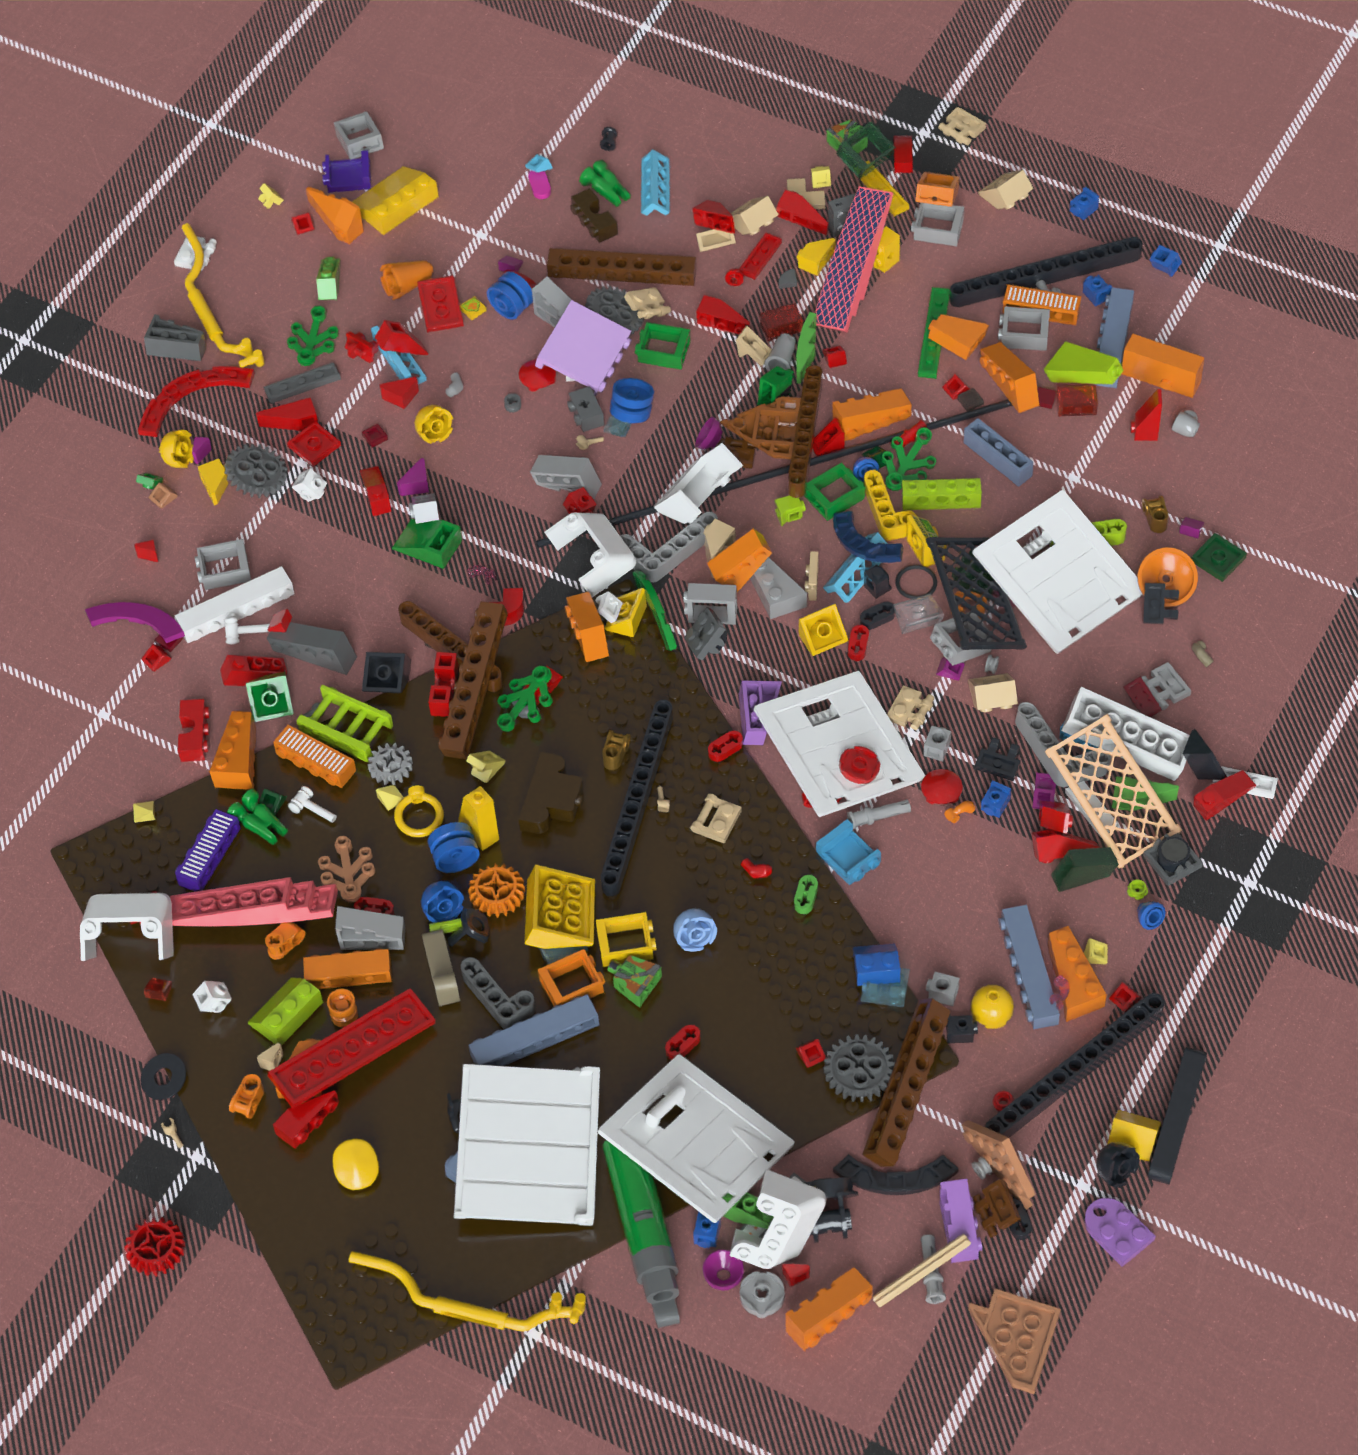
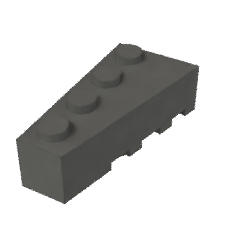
M290 622L286 632H270L267 636L273 651L344 675L348 674L357 658L345 633L342 631Z

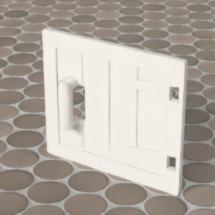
M1061 490L976 547L972 552L1056 654L1062 652L1143 595L1138 586L1137 576L1064 490ZM1040 525L1044 530L1042 534L1024 547H1021L1017 540ZM1052 541L1055 543V545H1053L1052 547H1050L1049 549L1035 557L1033 560L1030 558V556H1032L1033 554L1047 546ZM1123 595L1127 600L1118 605L1116 599ZM1076 627L1080 632L1071 637L1069 632Z
M859 671L755 705L754 707L756 715L819 817L918 783L925 777L922 769ZM825 699H829L831 702L829 709L806 716L801 708ZM861 746L873 751L881 764L878 776L873 781L865 784L854 783L846 779L839 769L840 757L846 749ZM900 778L902 782L892 784L891 780ZM845 797L846 802L837 803L836 799Z
M677 1055L598 1130L602 1137L713 1223H716L764 1176L765 1170H770L794 1145V1141L681 1055ZM665 1095V1097L647 1113V1116L643 1114V1112H645L660 1096ZM675 1105L682 1108L684 1111L667 1128L663 1129L659 1126L661 1118ZM768 1152L774 1155L769 1162L763 1158ZM727 1193L734 1196L728 1203L723 1199Z

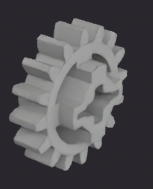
M386 743L385 748L378 746V752L372 751V757L368 758V769L371 777H376L378 783L383 780L384 785H387L389 781L395 785L396 780L403 782V776L409 777L408 771H412L413 761L409 750L405 751L404 746L397 748V744L394 743L392 747H389V744Z

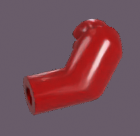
M749 858L741 862V866L752 878H765L772 873V867L768 864L754 865Z

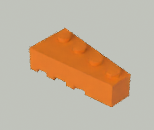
M231 712L209 771L215 788L254 789L256 726L251 712Z

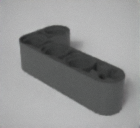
M466 958L462 961L461 973L464 982L502 1028L512 1027L516 1022H523L535 1013L534 996L530 991H520L511 998H508L478 960Z

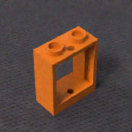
M923 172L917 184L915 202L952 207L958 195L960 177Z
M584 949L538 969L539 981L554 1007L566 1004L578 996L582 997L588 994L589 998H593L604 993V977L600 971H596L594 968L596 964L592 955L588 956ZM583 966L592 984L562 997L553 979Z

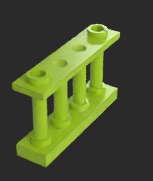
M321 685L320 689L323 700L311 717L303 715L298 717L296 721L299 731L365 762H369L368 758L372 757L369 744L382 726L389 729L393 728L391 715L385 710L376 709L340 693L333 687ZM330 703L340 706L328 725L317 722ZM348 710L358 714L346 732L341 733L334 730ZM365 718L375 722L363 740L352 738Z

